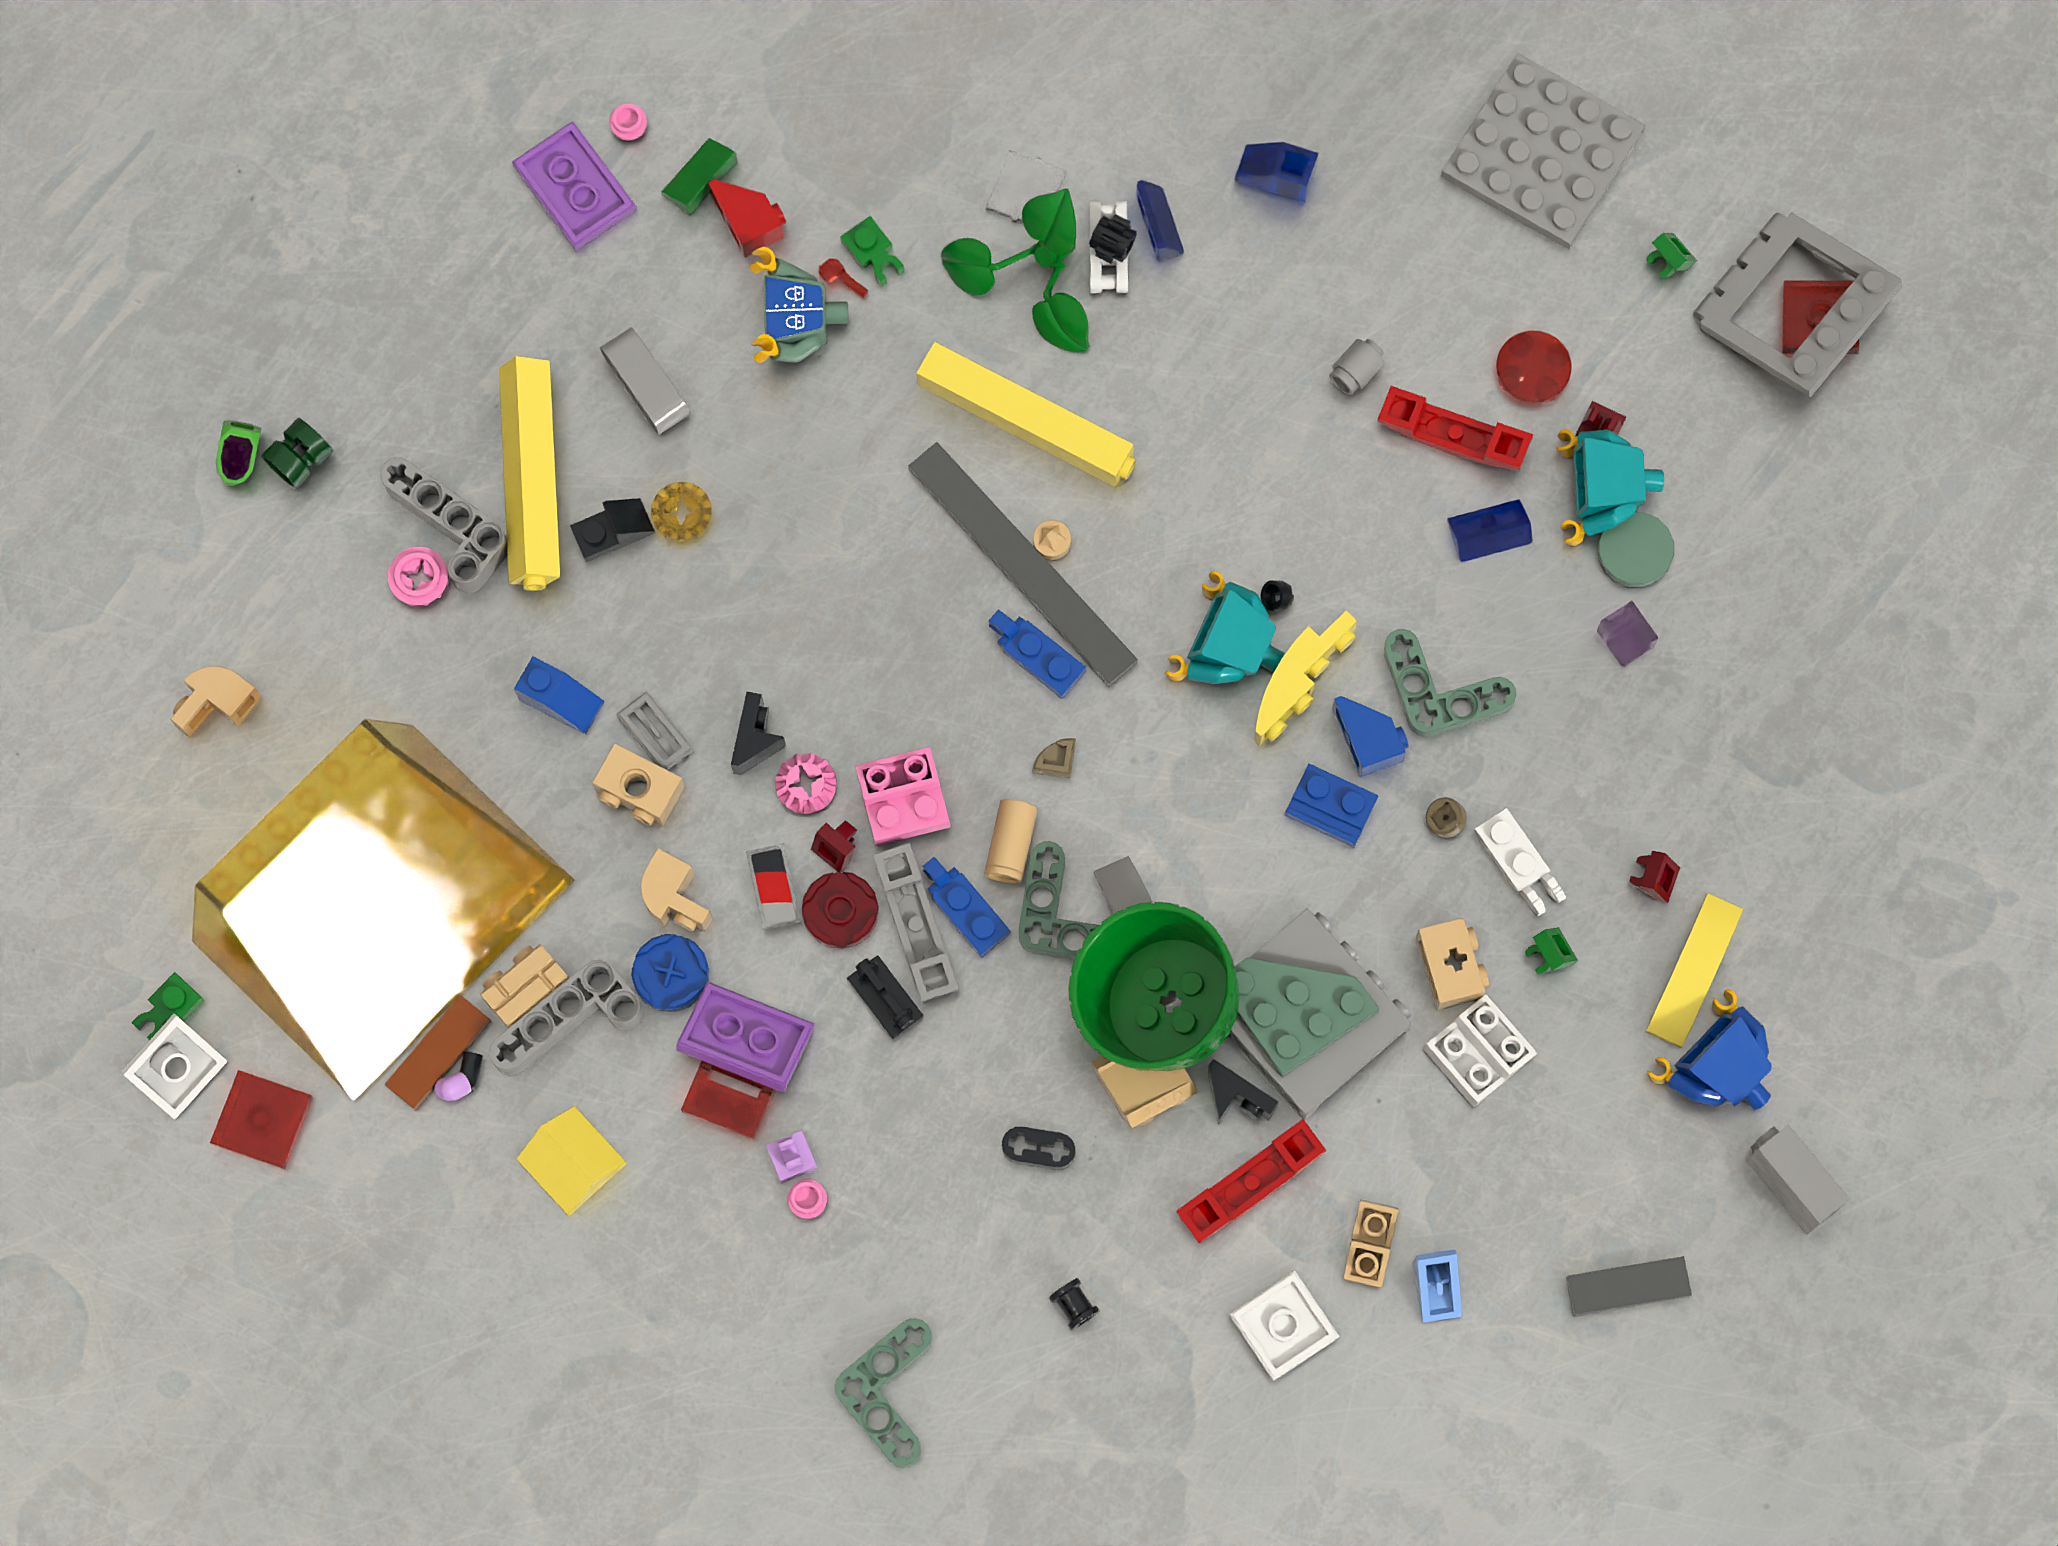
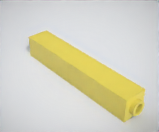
M936 342L932 345L916 373L918 386L1115 488L1121 477L1127 479L1136 464L1137 460L1133 458L1134 444Z
M515 356L499 367L509 584L523 585V588L528 591H538L545 589L547 584L560 577L550 361Z

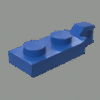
M999 609L989 619V627L1001 636L997 642L1003 648V652L1058 697L1063 699L1086 672V666L1028 620L1026 622L1019 616L1014 622Z
M935 857L922 866L924 868L923 872L933 882L927 888L932 895V900L980 957H983L1011 934L1010 929L968 879L962 873L960 874L955 867L947 872Z

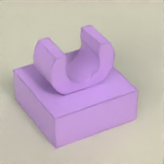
M803 1131L766 1145L781 1183L817 1169Z

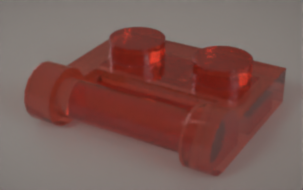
M701 1061L681 1112L754 1141L776 1090ZM714 1070L761 1090L758 1098L712 1081L709 1077Z

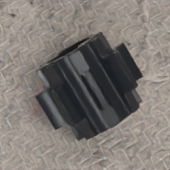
M1114 214L1112 219L1103 215L1095 227L1089 242V247L1097 252L1095 256L1112 264L1114 259L1123 262L1127 258L1137 237V231L1131 229V221L1117 214Z

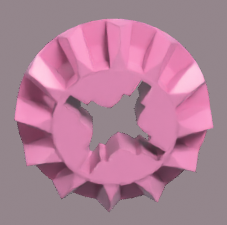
M426 547L406 549L399 553L390 564L388 570L389 587L398 600L407 603L411 607L414 605L428 606L436 598H441L442 592L448 585L447 565L444 559L432 549ZM423 563L424 574L431 580L421 581L415 591L414 582L407 575L417 574Z
M813 753L795 754L791 759L782 763L775 776V787L778 798L785 807L796 813L811 814L822 810L831 802L836 792L837 781L835 772L826 759H822ZM802 769L809 778L815 777L817 780L811 784V797L808 796L803 787H795V784L800 782L799 775H801L800 770Z

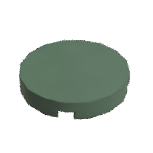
M1635 512L1634 516L1620 525L1602 532L1598 542V559L1601 566L1603 565L1604 570L1608 572L1607 575L1613 581L1627 587H1645L1657 581L1667 573L1674 557V540L1668 527L1657 517L1645 512Z

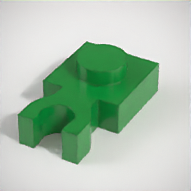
M871 216L840 236L841 243L862 270L871 264L874 268L875 279L881 287L887 284V277L881 272L883 268L887 266L893 267L898 275L904 272V265L900 260L887 253L893 249L892 243Z
M174 972L149 997L148 1001L154 1006L153 1009L138 1015L131 1023L141 1030L146 1023L153 1022L155 1029L147 1036L150 1040L173 1014L184 1022L205 1000Z

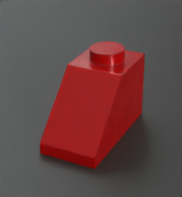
M718 180L708 183L711 197L744 258L752 255V252L758 248L768 247L784 239L782 225L786 223L783 212L777 203L771 205L764 193Z

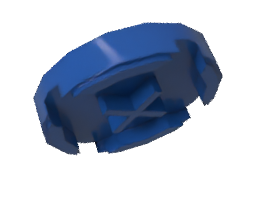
M664 934L651 938L640 947L635 956L631 973L635 990L643 1001L659 1011L669 1012L689 1008L698 1001L709 979V967L704 952L694 941L675 934Z

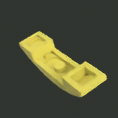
M1707 893L1646 1033L1682 1048L1722 961L1743 908Z

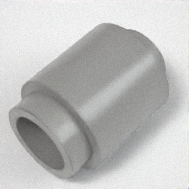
M1356 339L1333 364V371L1329 374L1331 381L1348 395H1352L1355 391H1361L1384 365V360L1381 357L1383 355L1382 349L1370 339L1365 341Z

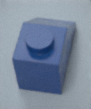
M534 656L530 659L514 687L519 701L585 735L604 704L603 699L567 673Z
M1343 696L1334 698L1332 709L1360 778L1403 762L1406 753L1405 749L1409 748L1401 726L1396 728L1391 717Z

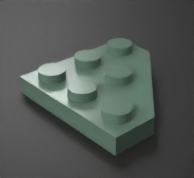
M1248 957L1235 965L1239 987L1237 1014L1282 1077L1379 1012L1378 1006L1357 977Z

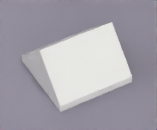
M173 1014L120 1073L175 1120L228 1061L178 1016Z

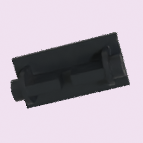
M878 955L870 961L868 958L861 961L855 967L857 970L847 977L848 981L892 1039L924 1017Z

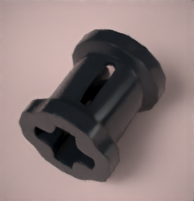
M1078 1278L1065 1284L1049 1297L1052 1303L1057 1302L1070 1321L1068 1326L1071 1331L1089 1321L1100 1311L1097 1306H1092L1080 1289L1081 1282Z

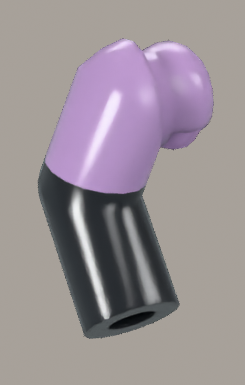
M464 1052L460 1071L447 1078H440L436 1082L434 1087L436 1096L446 1101H456L473 1092L477 1086L483 1055L474 1052Z

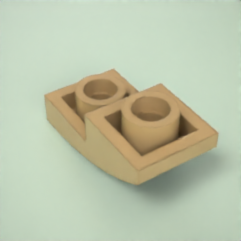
M1360 1199L1343 1279L1382 1288L1399 1208Z

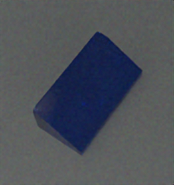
M1145 180L1137 181L1136 199L1156 259L1160 262L1183 255L1184 249L1163 188Z
M1520 499L1447 518L1461 562L1528 545L1533 541L1531 522Z

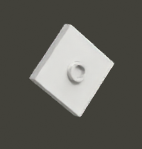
M1293 1271L1229 1314V1317L1273 1382L1340 1337L1296 1271Z

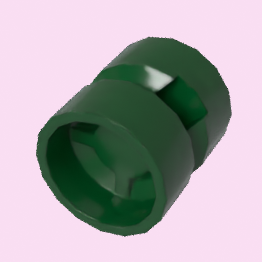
M299 417L283 432L284 440L274 441L261 455L266 464L294 489H297L311 475L310 467L312 465L320 466L333 452V449L323 437ZM297 446L306 452L302 457L293 450Z

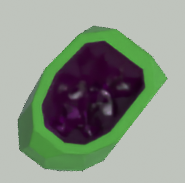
M239 421L223 422L216 457V470L226 485L235 486L248 479L253 472L261 427Z

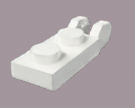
M1507 808L1475 828V835L1517 895L1521 894L1537 916L1546 912L1543 901L1530 887L1538 881H1541L1549 896L1555 902L1559 903L1566 899L1558 882L1550 874L1551 870Z

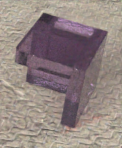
M1633 601L1602 619L1597 628L1598 634L1621 666L1628 665L1653 649L1658 640V636Z

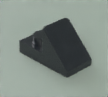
M640 498L604 501L602 504L605 511L570 525L585 562L655 534V530Z
M746 692L731 761L733 774H744L786 746L783 736L758 732L759 729L765 730L769 715V707H764L762 694Z
M1212 1059L1208 1066V1076L1218 1124L1221 1123L1235 1100L1241 1103L1239 1108L1251 1118L1259 1120L1262 1116L1269 1121L1276 1111L1279 1101L1215 1059Z

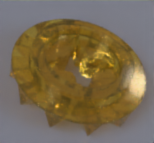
M675 482L665 486L657 493L651 506V516L655 528L666 538L676 539L680 542L690 538H697L705 528H708L712 514L711 503L707 494L697 485L688 482ZM681 498H683L687 510L693 511L692 514L685 516L683 525H680L677 515L671 514L672 511L678 510Z

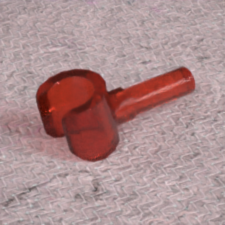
M830 258L819 266L818 273L827 284L830 285L839 278L843 284L847 285L864 298L869 290L846 273L839 260Z

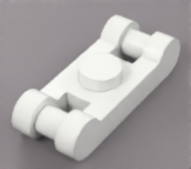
M1116 200V204H1101V201H1090V239L1103 215L1112 219L1114 214H1117L1127 219V200ZM1090 247L1091 293H1102V290L1117 289V293H1128V256L1123 262L1114 259L1112 264L1096 257L1097 252ZM1102 266H1116V274L1102 275Z

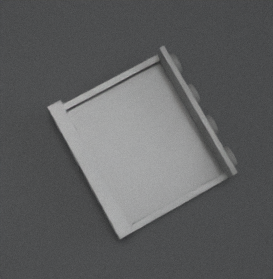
M1308 908L1249 958L1357 977L1378 1006L1379 1012L1284 1077L1279 1074L1238 1014L1228 1034L1231 1040L1304 1120H1307L1315 1113L1321 1103L1402 1033L1406 1034L1412 1024L1408 1020L1411 1014L1398 999L1391 1001L1382 991L1385 986L1380 978L1372 970L1365 972L1356 962L1359 957L1354 949L1345 941L1340 944L1330 933L1333 928L1327 919L1319 912L1314 915Z

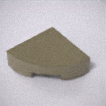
M1076 738L1060 739L1045 748L1037 756L1032 773L1070 778Z

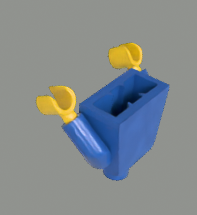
M1727 989L1724 990L1723 996L1731 1005L1723 1006L1717 999H1713L1712 1009L1715 1014L1721 1017L1674 1065L1679 1071L1675 1073L1671 1071L1669 1062L1665 1058L1659 1057L1655 1061L1659 1065L1664 1066L1666 1072L1661 1076H1656L1648 1070L1647 1072L1653 1083L1663 1084L1669 1082V1088L1693 1102L1714 1107L1720 1106L1723 1103L1736 1106L1744 1099L1753 1110H1757L1763 1107L1771 1097V1094L1760 1083L1772 1068L1767 1058L1769 1049L1764 1026L1744 1007L1736 1005L1737 995L1734 991Z

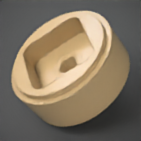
M1048 520L1041 523L1035 529L1033 545L1045 559L1057 560L1068 553L1071 546V534L1067 526L1062 522Z

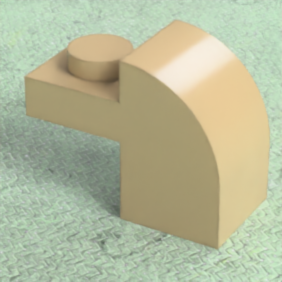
M219 666L204 667L194 671L183 680L193 693L180 699L173 709L174 715L170 720L177 729L189 738L213 709L238 726L260 700L261 696L253 685L234 671Z
M657 848L646 867L641 881L642 897L650 915L663 927H665L670 916L674 915L673 921L686 930L693 932L696 927L706 932L713 920L710 911L683 897L685 890L695 875L692 866Z

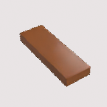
M460 995L384 1085L416 1111L434 1090L436 1082L446 1076L463 1056L464 1052L469 1049L491 1023L490 1018Z

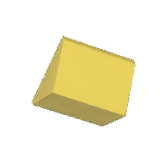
M575 1106L541 1125L516 1158L568 1216L573 1214L627 1164Z

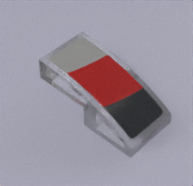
M784 843L746 851L763 930L801 922Z

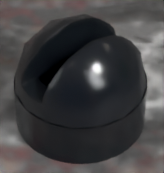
M1271 580L1263 585L1261 589V602L1267 610L1282 611L1293 603L1294 595H1292V587L1288 583L1281 580ZM1280 595V600L1276 601L1275 596Z

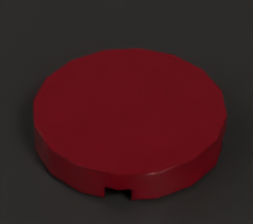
M832 872L824 874L811 883L803 896L802 916L805 927L814 940L826 947L845 949L857 946L870 936L877 924L879 907L875 892L866 880L854 873Z

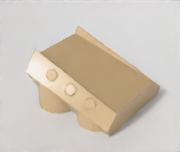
M1103 1056L1091 1062L1104 1090L1122 1119L1131 1128L1146 1125L1154 1119L1155 1115L1172 1106L1181 1104L1188 1097L1198 1092L1185 1068L1174 1071H1141L1127 1068Z

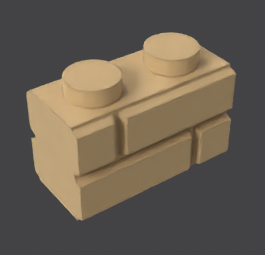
M541 944L537 945L534 949L531 946L522 949L513 958L515 965L504 974L501 971L495 972L483 983L485 990L480 993L481 997L507 1028L511 1027L569 979L567 974Z

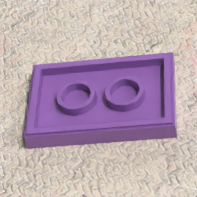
M573 121L512 161L515 170L575 251L637 210L634 202Z
M707 982L676 1044V1050L784 1093L814 1031L815 1024Z

